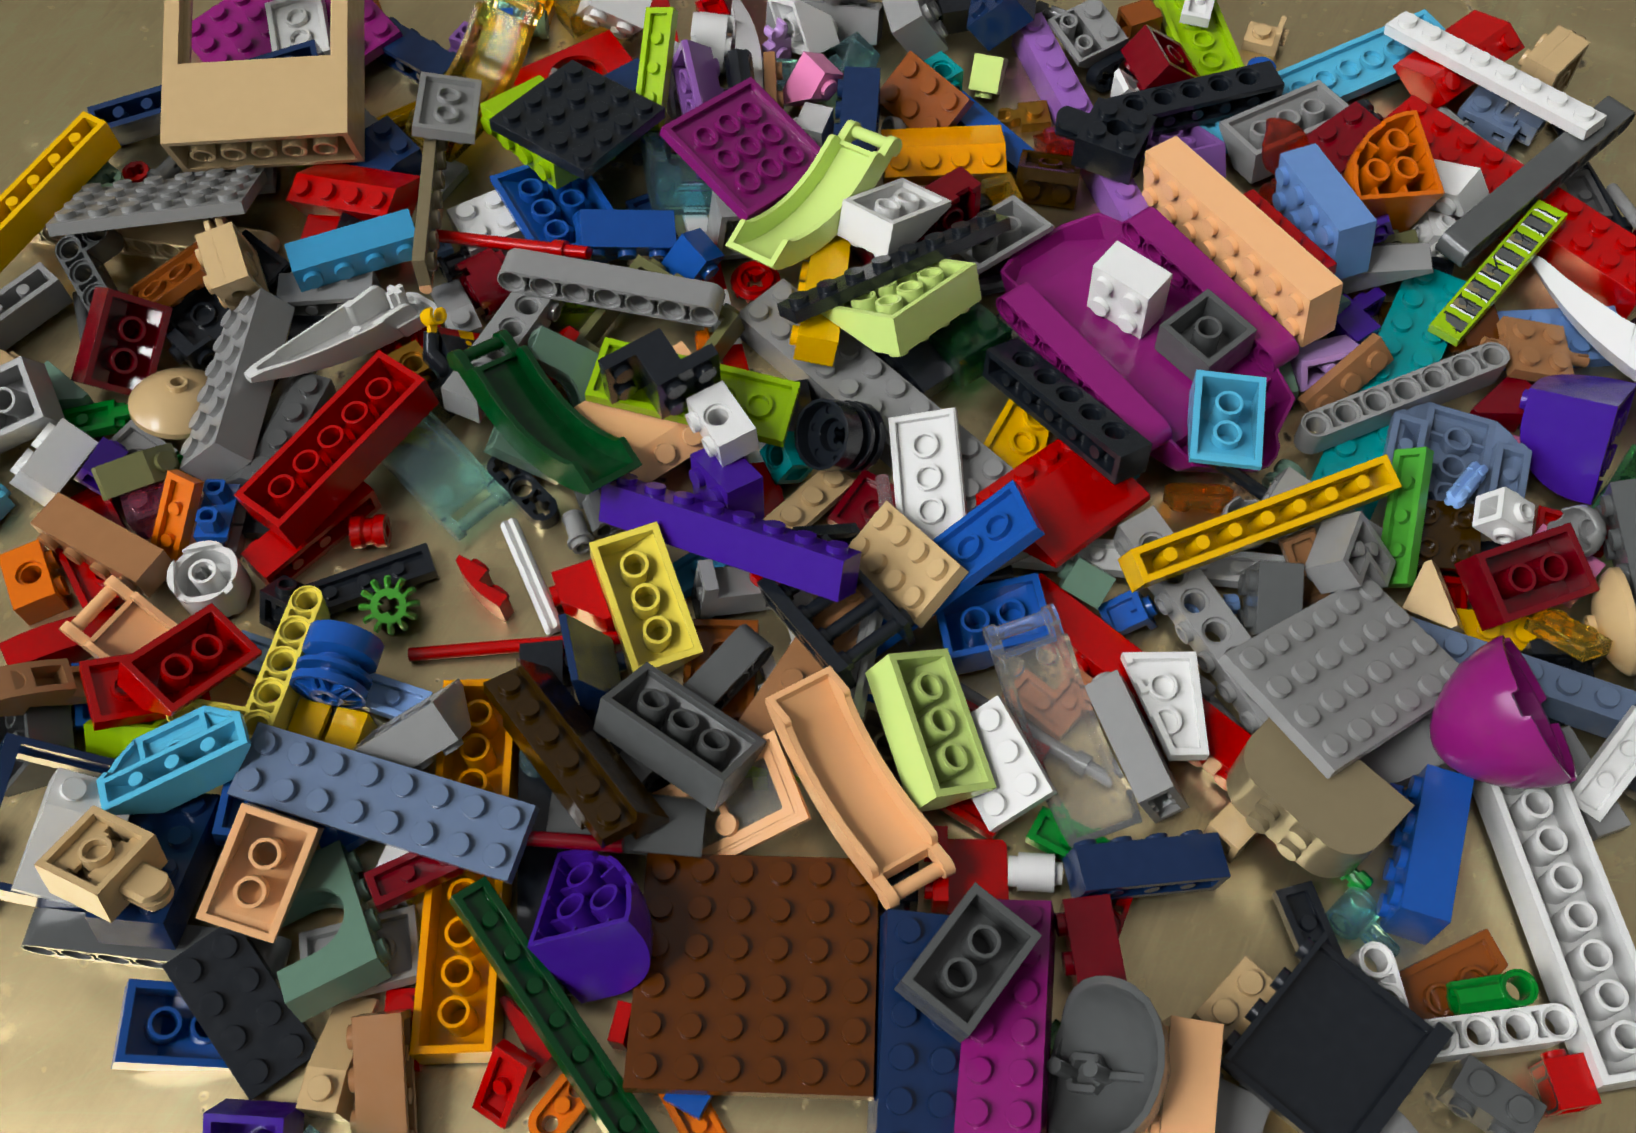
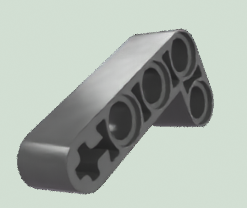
M115 229L66 235L55 246L56 257L88 313L95 287L119 291L104 266V263L118 255L124 247V238Z

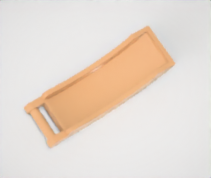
M110 575L103 582L105 587L71 622L66 620L59 630L98 659L134 653L176 626L177 623L138 592L132 591L119 579ZM116 596L125 601L91 638L82 632ZM240 669L209 691L211 701L246 706L257 678ZM278 698L272 699L268 703H272L276 701Z
M831 666L765 698V704L775 729L809 797L835 839L876 892L882 906L886 910L896 908L900 905L901 899L939 877L946 879L955 874V865L950 856L938 843L936 830L915 806L888 768L856 709L849 687ZM926 857H929L933 862L893 886L887 880Z

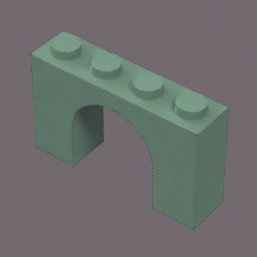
M544 326L534 330L526 346H528L545 374L561 384L567 393L569 403L575 407L586 400L585 392L599 353ZM493 427L484 450L485 453L555 485L559 484L529 463L508 443L496 427Z
M340 840L315 851L306 875L282 927L287 926L321 909H344L341 927L326 946L277 971L284 1002L301 1023L392 977L387 961L393 959L385 939L383 937L379 938L377 932L383 928L375 909L373 907L369 908L368 901L373 898L365 879H360L358 874L363 871L362 863L355 850L348 852Z

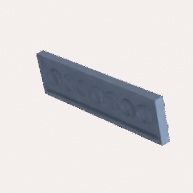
M258 722L250 740L251 747L239 771L236 772L227 792L228 795L512 884L526 848L528 837L532 832L540 810L536 805Z

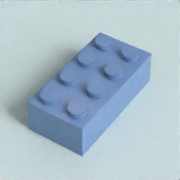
M1316 143L1280 153L1279 166L1275 170L1276 192L1272 196L1274 208L1281 212L1285 218L1337 263L1335 276L1339 279L1367 272L1376 230V218Z

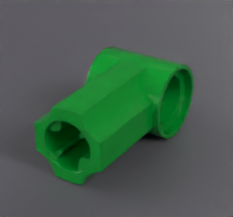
M1512 969L1503 974L1452 981L1446 984V999L1449 1009L1454 1015L1526 1007L1537 999L1539 993L1538 983L1529 972L1522 969ZM1507 982L1517 988L1519 1000L1512 998L1506 990Z

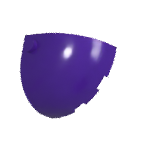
M1561 374L1540 378L1530 389L1524 390L1519 405L1520 409H1524L1520 427V443H1523L1532 450L1530 470L1543 485L1567 499L1589 505L1593 503L1603 484L1599 477H1604L1606 470H1609L1618 445L1613 444L1616 436L1619 437L1623 426L1626 424L1636 392V383L1599 376Z
M567 850L557 853L527 948L581 1004L616 996L633 989L642 982L649 971L653 946L651 916L646 899L638 884L621 863L611 855L607 857L599 855L596 851Z

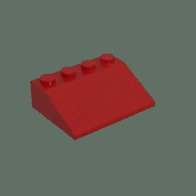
M1060 439L1055 440L975 495L976 506H978L1010 481L1014 480L1021 487L1045 535L1025 548L1023 552L1054 568L1061 566L1150 500V494L1133 477L1114 485Z

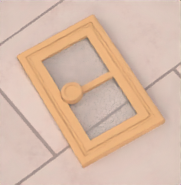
M776 730L761 736V738L767 741L766 745L736 792L716 811L712 812L707 808L702 854L741 855L811 820ZM672 783L651 793L691 797Z

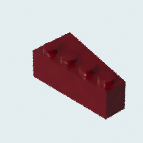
M962 166L923 187L951 200L952 203L951 207L917 242L924 240L925 236L930 233L943 232L950 229L953 223L968 221L979 213L982 184ZM853 246L854 256L864 266L871 263V260L875 258L873 253Z

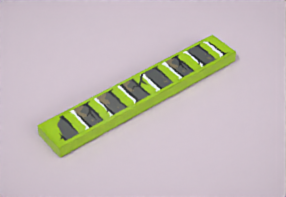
M1538 199L1429 324L1428 332L1457 347L1560 228L1568 214Z

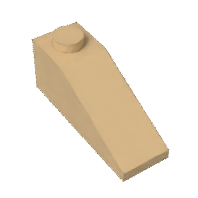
M359 997L334 1006L307 1064L296 1109L313 1118L350 1122L355 1102V1093H351L348 1086L349 1069L353 1067V1050H349L347 1047V1027L351 1024V1017L363 1013L377 1012L380 1002L378 999Z

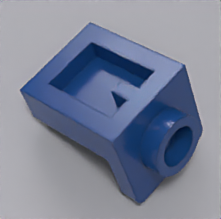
M1129 590L1102 603L1098 608L1103 621L1123 636L1145 625L1150 630L1158 627L1153 617L1158 615L1154 602L1149 595L1144 597L1139 591L1132 593Z

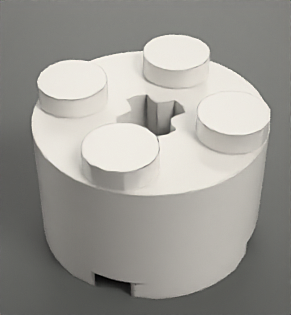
M694 11L691 41L711 47L713 58H717L719 62L720 75H726L724 56L728 54L727 51L731 50L733 36H727V33L733 34L734 16Z
M211 540L193 543L182 550L183 555L176 562L173 560L167 570L168 587L191 616L210 603H213L227 618L240 614L246 609L247 600L251 592L250 576L235 553L223 546L222 543Z

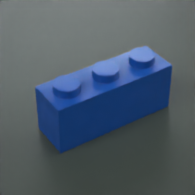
M579 209L575 217L576 245L591 247L592 256L589 260H601L605 256H618L619 260H633L638 254L640 256H649V259L663 260L676 242L674 210Z

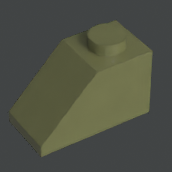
M170 442L93 467L91 471L103 500L107 501L164 484L167 470H180V462Z

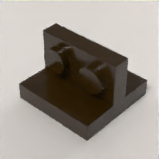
M1023 149L1017 169L1015 196L1025 203L1074 209L1081 168L1071 165L1072 156Z

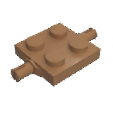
M1503 316L1497 323L1499 339L1484 336L1479 344L1496 342L1505 346L1510 354V359L1505 366L1507 377L1534 382L1546 376L1574 374L1573 366L1586 368L1590 362L1588 354L1575 353L1569 350L1564 326Z

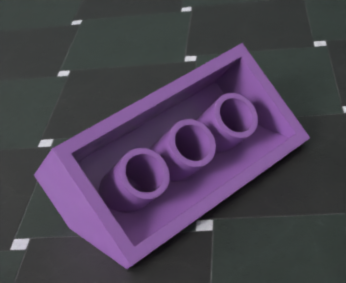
M688 39L681 40L672 61V72L683 115L723 93L724 88L720 87L719 84L720 66L718 59L713 58L711 47ZM696 174L697 180H702V179Z

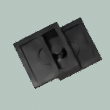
M660 328L598 360L604 391L611 404L619 400H627L633 397L638 390L642 389L662 420L670 415L681 414L687 409L686 398L721 381L719 353L712 343L680 359Z

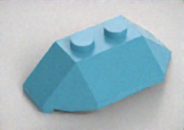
M204 705L133 739L115 759L108 772H103L96 780L101 808L114 815L165 813L233 780L251 747L243 714L240 711H229Z

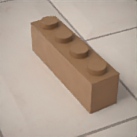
M60 492L30 522L39 533L37 539L47 548L55 551L58 547L63 550V554L77 565H81L83 562L90 565L89 569L104 580L113 575L132 591H136L147 598H150L167 578V570L172 560L163 549Z
M411 1009L363 1013L351 1017V1024L348 1025L346 1032L347 1047L349 1050H353V1067L349 1069L348 1073L349 1090L351 1093H355V1110H352L350 1116L351 1133H418L414 1058L409 1055L412 1031Z

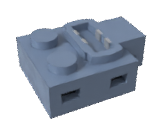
M1480 85L1463 103L1457 113V116L1462 121L1468 120L1470 122L1469 126L1481 137L1504 152H1507L1514 140L1529 146L1547 122Z

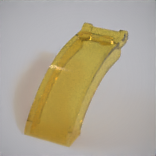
M499 0L476 2L463 40L445 75L482 80L480 104L511 89L524 62L537 22L544 14L545 6L541 2L536 0H502L526 12L523 20L496 8ZM480 105L475 140L484 131L480 121L482 118ZM411 110L404 133L417 146L423 148L424 138L412 136L415 110ZM448 141V151H444L446 161H454L472 144H458Z

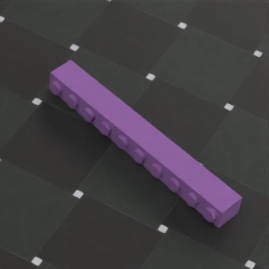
M1042 12L1036 13L1032 22L1013 34L1012 47L1040 100H1047L1050 118L1055 126L1057 112L1060 108L1070 106L1090 113L1093 105ZM1061 137L1070 156H1072L1075 141ZM1081 168L1080 175L1102 214L1124 222L1149 207L1133 177L1129 185Z

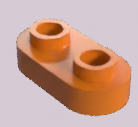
M564 1073L557 1078L532 1110L528 1120L530 1133H571L588 1111L580 1097L574 1098L571 1096L573 1087ZM551 1118L558 1119L557 1128L552 1132H546L545 1123Z

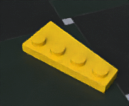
M1009 398L983 444L1014 469L1046 447L1050 431Z

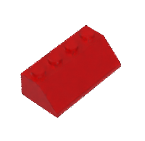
M1473 10L1444 30L1478 49L1488 52L1503 62L1525 48L1510 22L1477 10ZM1413 51L1393 65L1410 95L1414 94L1436 109L1474 84L1471 80L1416 51Z
M342 163L317 164L296 173L286 201L306 217H308V214L341 216L342 212H345L365 221L408 208L412 218L418 202L420 176Z

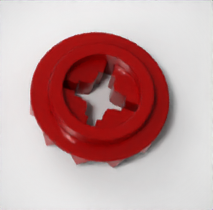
M749 261L738 266L732 273L730 280L731 290L735 292L737 299L744 298L749 304L779 282L780 275L777 270L757 261ZM750 281L756 283L761 281V286L753 285L750 287Z

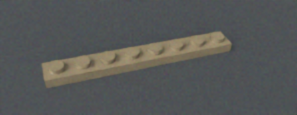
M424 139L411 260L418 286L432 285L433 271L438 270L435 250H439L440 243L436 230L441 229V216L438 209H443V197L440 189H445V179L442 170L447 169L444 151H448V141Z

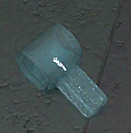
M1349 887L1326 912L1331 927L1338 936L1352 940L1359 937L1365 944L1372 941L1380 942L1392 951L1394 957L1399 954V945L1376 923L1379 916L1376 914L1378 906L1375 900L1363 889Z

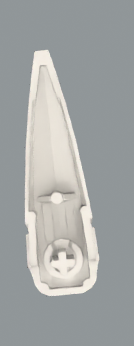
M732 0L731 15L734 16L732 50L736 48L747 49L751 52L755 81L764 89L763 55L755 26L742 1Z
M1535 255L1531 263L1548 293L1566 318L1605 359L1636 382V325L1583 291L1545 259Z
M402 284L396 286L389 285L386 287L387 292L380 286L373 285L353 300H348L342 306L254 363L244 372V375L249 382L255 383L306 374L350 361L389 345L404 336L409 337L426 327L420 320V313L425 308L432 307L434 317V310L437 306L433 301L417 292L405 293Z

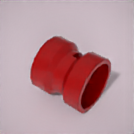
M376 514L373 518H366L363 515L351 516L349 520V539L352 548L365 549L368 545H375L377 548H389L392 541V527L388 514Z

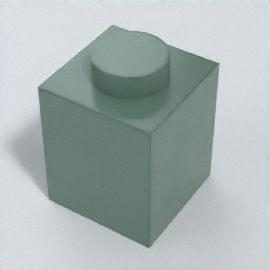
M1076 554L1073 561L1071 559L1067 560L1057 574L1061 578L1058 584L1062 589L1097 610L1116 581L1112 574Z

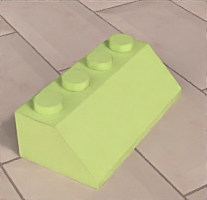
M948 648L887 654L865 672L903 789L920 812L942 809L997 788Z

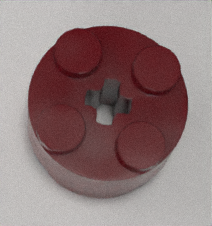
M487 248L455 264V270L463 271L464 275L458 278L475 309L482 307L485 314L480 317L485 322L493 318L511 293L502 288L497 281L505 255L501 250L496 252L491 248Z

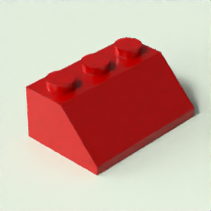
M210 603L121 660L119 663L117 685L143 710L173 716L260 657L262 651L213 603Z

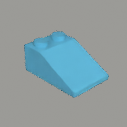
M1196 369L1189 392L1187 418L1188 462L1261 470L1267 377Z

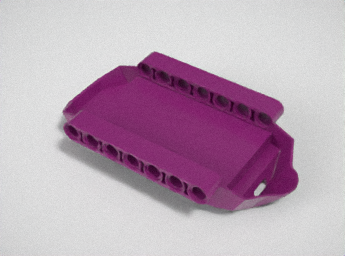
M1149 206L1124 222L1097 212L1061 224L1050 233L1014 253L1001 269L1000 273L1006 293L996 299V307L1000 316L1036 353L1152 443L1150 456L1177 472L1219 473L1207 464L1188 462L1187 418L1189 392L1193 381L1154 348L1160 324L1206 289L1212 291L1258 329L1250 354L1225 373L1267 377L1261 470L1268 468L1277 458L1280 449L1278 434L1295 400L1279 368L1298 356L1299 345L1291 333L1157 209ZM1116 241L1121 242L1173 274L1164 314L1141 339L1130 333H1125L1118 325L1105 317L1096 315L1087 307L1093 265ZM1238 468V469H1240L1241 471H1243L1244 473H1254V472L1259 471V470H1251V469Z

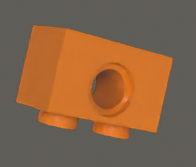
M37 539L0 554V567L13 610L29 626L70 609L66 598L70 594V589L63 576H59L58 569L62 567V564L55 551L48 550Z

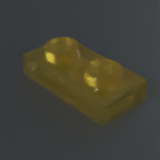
M1548 608L1542 612L1526 616L1525 630L1582 662L1610 653L1613 640L1598 633L1594 627L1581 624L1568 617L1567 613L1560 609Z

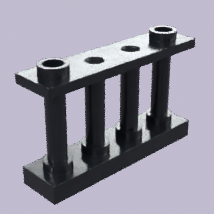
M827 534L821 537L823 540H832ZM860 569L856 588L866 600L825 629L823 627L816 629L812 624L814 622L813 618L834 604L835 601L818 596L806 606L801 604L797 607L792 601L794 600L793 596L800 592V589L782 583L777 585L775 581L764 577L757 582L765 602L819 665L823 669L831 666L849 689L856 686L851 673L855 668L854 664L898 633L909 646L916 643L911 629L915 624L908 612L902 607L897 610ZM876 610L887 621V623L846 652L841 650L837 653L832 647L835 639Z

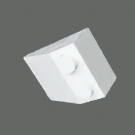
M900 178L843 199L837 235L848 240L852 246L860 247L873 253L875 257L890 255L897 252L898 248L902 245L915 244L951 207L952 201L907 179Z
M60 767L57 768L47 785L11 891L76 906L50 893L34 864L93 805L101 808L96 782L98 778ZM130 814L116 816L128 821Z

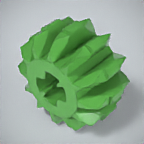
M385 575V588H382L379 581L373 579L370 581V584L376 593L374 594L365 589L362 590L361 595L371 600V602L359 604L358 609L362 611L371 610V614L363 618L365 624L374 618L378 620L374 626V632L379 633L384 623H387L388 634L394 635L396 630L395 622L398 623L403 631L409 628L403 616L411 620L418 618V614L408 610V607L420 606L421 602L418 599L408 600L407 598L416 592L414 586L408 588L405 592L401 590L405 584V578H399L396 586L392 587L391 575ZM384 596L389 600L393 598L398 600L399 604L395 606L398 609L397 613L393 614L390 610L384 612L381 609L380 605L385 603L381 601Z

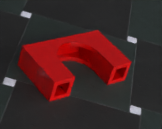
M609 29L508 73L507 78L511 89L538 75L546 79L552 67L560 69L571 60L601 75H605L633 59Z

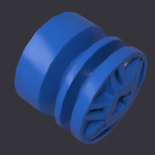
M329 619L316 620L310 623L302 646V651L305 655L298 657L295 666L296 670L292 673L289 685L304 698L331 705L333 708H362L365 706L369 694L368 691L373 682L370 674L376 672L385 646L380 638L359 626Z

